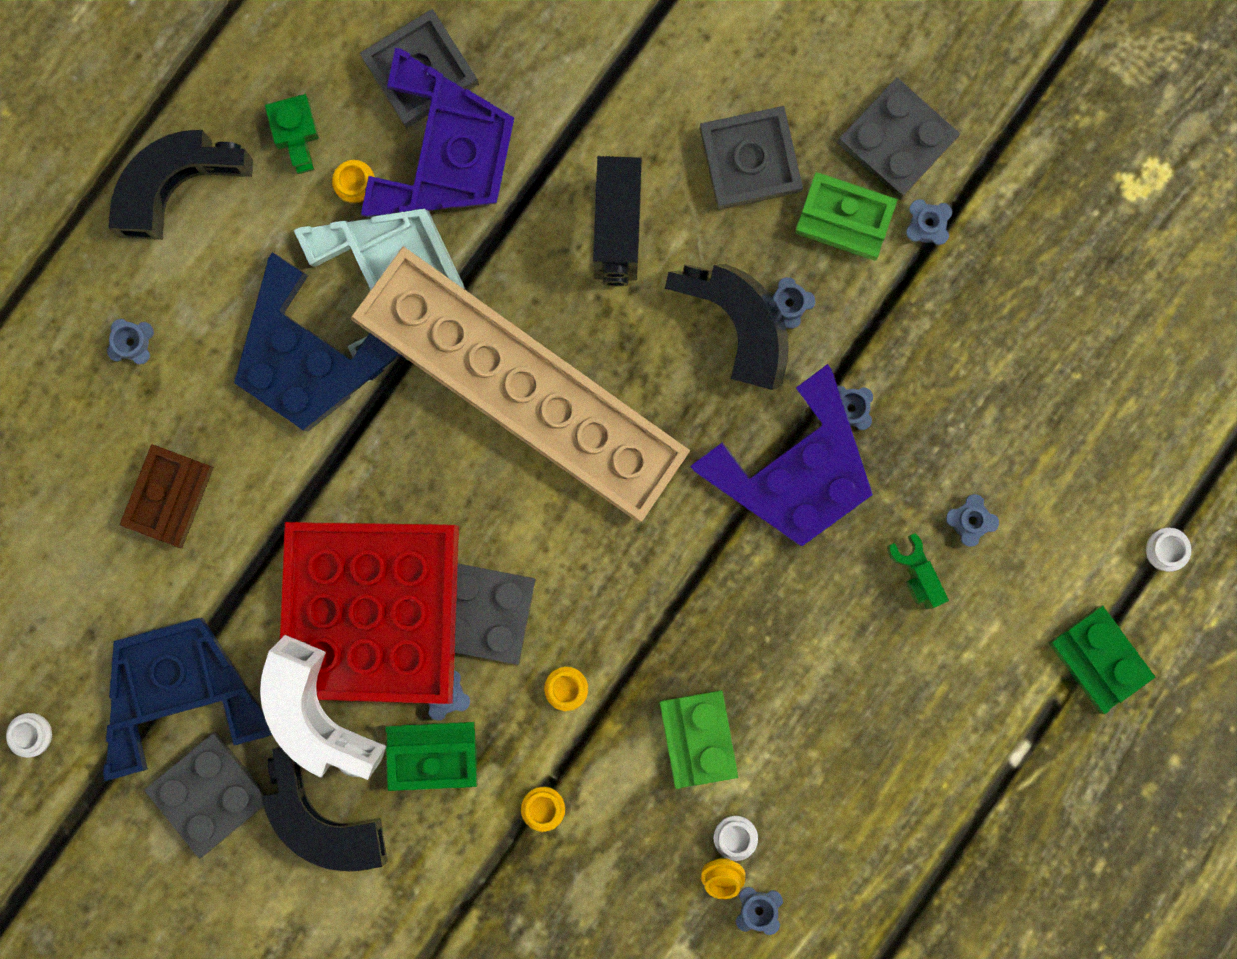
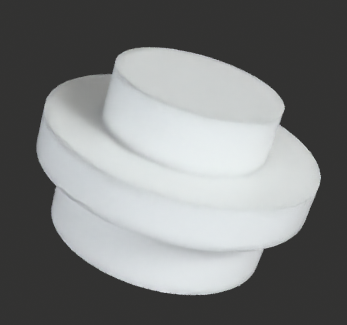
M1163 528L1155 531L1149 537L1146 544V555L1149 562L1155 568L1166 572L1176 571L1184 567L1189 561L1191 544L1187 536L1180 530Z
M35 713L17 716L11 721L6 732L9 748L16 755L26 758L42 754L49 747L52 739V729L49 722L43 716Z
M736 815L729 816L720 821L715 828L714 844L717 851L724 858L740 861L748 858L755 851L758 844V834L755 826L747 818Z

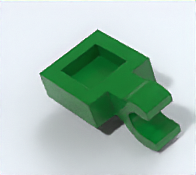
M302 94L265 104L277 149L288 147L293 167H296L297 174L314 170L307 142L319 139L308 96Z
M916 533L908 536L909 542L912 544V552L908 556L900 554L895 543L888 545L887 551L890 558L895 563L909 568L908 573L911 579L907 580L906 583L910 594L918 605L923 603L926 609H934L949 601L931 562L927 561L923 551L922 540Z

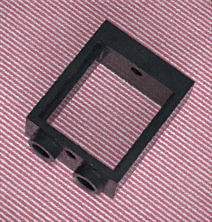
M597 156L593 267L594 279H603L602 284L606 286L622 287L627 286L629 280L637 281L642 158Z

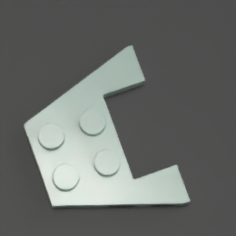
M426 209L373 216L371 219L351 222H333L330 225L318 227L306 226L294 230L309 264L313 267L352 249L370 290L403 246L465 289L434 221ZM366 337L348 346L352 357H354Z

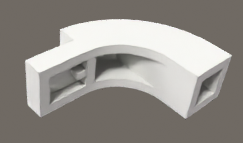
M284 635L270 649L261 677L260 694L262 710L272 735L291 759L319 777H322L328 768L333 765L348 776L362 777L368 780L380 764L386 746L340 727L326 715L319 703L316 692L317 677L326 652Z

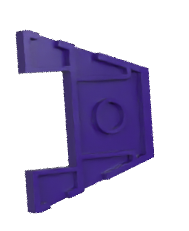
M395 47L387 89L431 99L414 185L369 176L361 216L373 217L419 209L433 211L496 204L514 117L470 90L460 87L431 66L428 67L411 57V54L403 49Z
M828 364L796 387L822 423L815 431L752 477L746 474L723 442L690 466L698 475L800 546L805 545L873 495L832 369Z

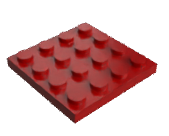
M285 522L280 639L287 635L326 652L316 682L318 700L453 704L458 525Z

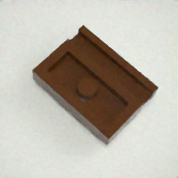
M151 444L119 526L175 547L183 548L214 467Z

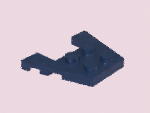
M272 252L267 261L234 383L303 431L309 432L350 399L352 393L367 381L375 379L384 371L383 369L397 357H402V355L369 333L353 359H350L285 315L286 309L308 275Z
M196 618L114 641L109 698H112L110 725H107L106 742H108L107 764H104L103 771L105 781L148 770L137 726L138 724L222 701L234 746L272 735L262 708L203 618Z

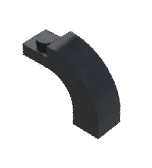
M203 130L180 131L164 136L142 149L123 170L112 195L108 228L120 238L163 240L165 208L171 194L180 184L200 175L252 177L253 159L237 143L222 141L216 142L215 147H212L211 139Z
M726 264L714 265L711 278H708L709 270L692 265H684L683 271H669L665 289L714 302L724 309L732 319L737 331L738 348L730 379L770 390L781 387L788 361V335L782 313L770 293L756 279L744 271Z
M281 746L272 749L273 757L268 758V773L271 783L278 784L279 791L261 797L267 818L283 843L304 860L329 870L354 872L383 867L388 862L381 818L356 823H339L322 816L312 806L307 797L301 766L291 759Z

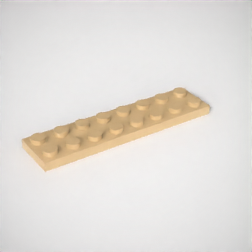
M404 246L351 317L352 321L638 523L644 520L690 452L688 448Z

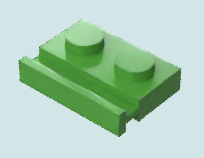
M815 172L794 234L876 261L898 199Z
M723 690L659 701L675 789L739 778Z

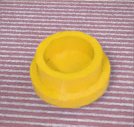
M348 160L341 163L335 169L332 176V186L335 193L343 201L360 203L364 201L368 177H375V175L366 163L359 160Z
M558 668L546 679L544 687L545 696L548 702L558 710H574L580 707L587 698V680L575 668Z
M550 787L534 788L527 793L522 801V818L533 830L540 832L553 830L564 818V800L556 790Z
M719 858L708 862L702 868L701 881L705 886L706 892L714 898H734L745 884V870L741 865L730 859Z

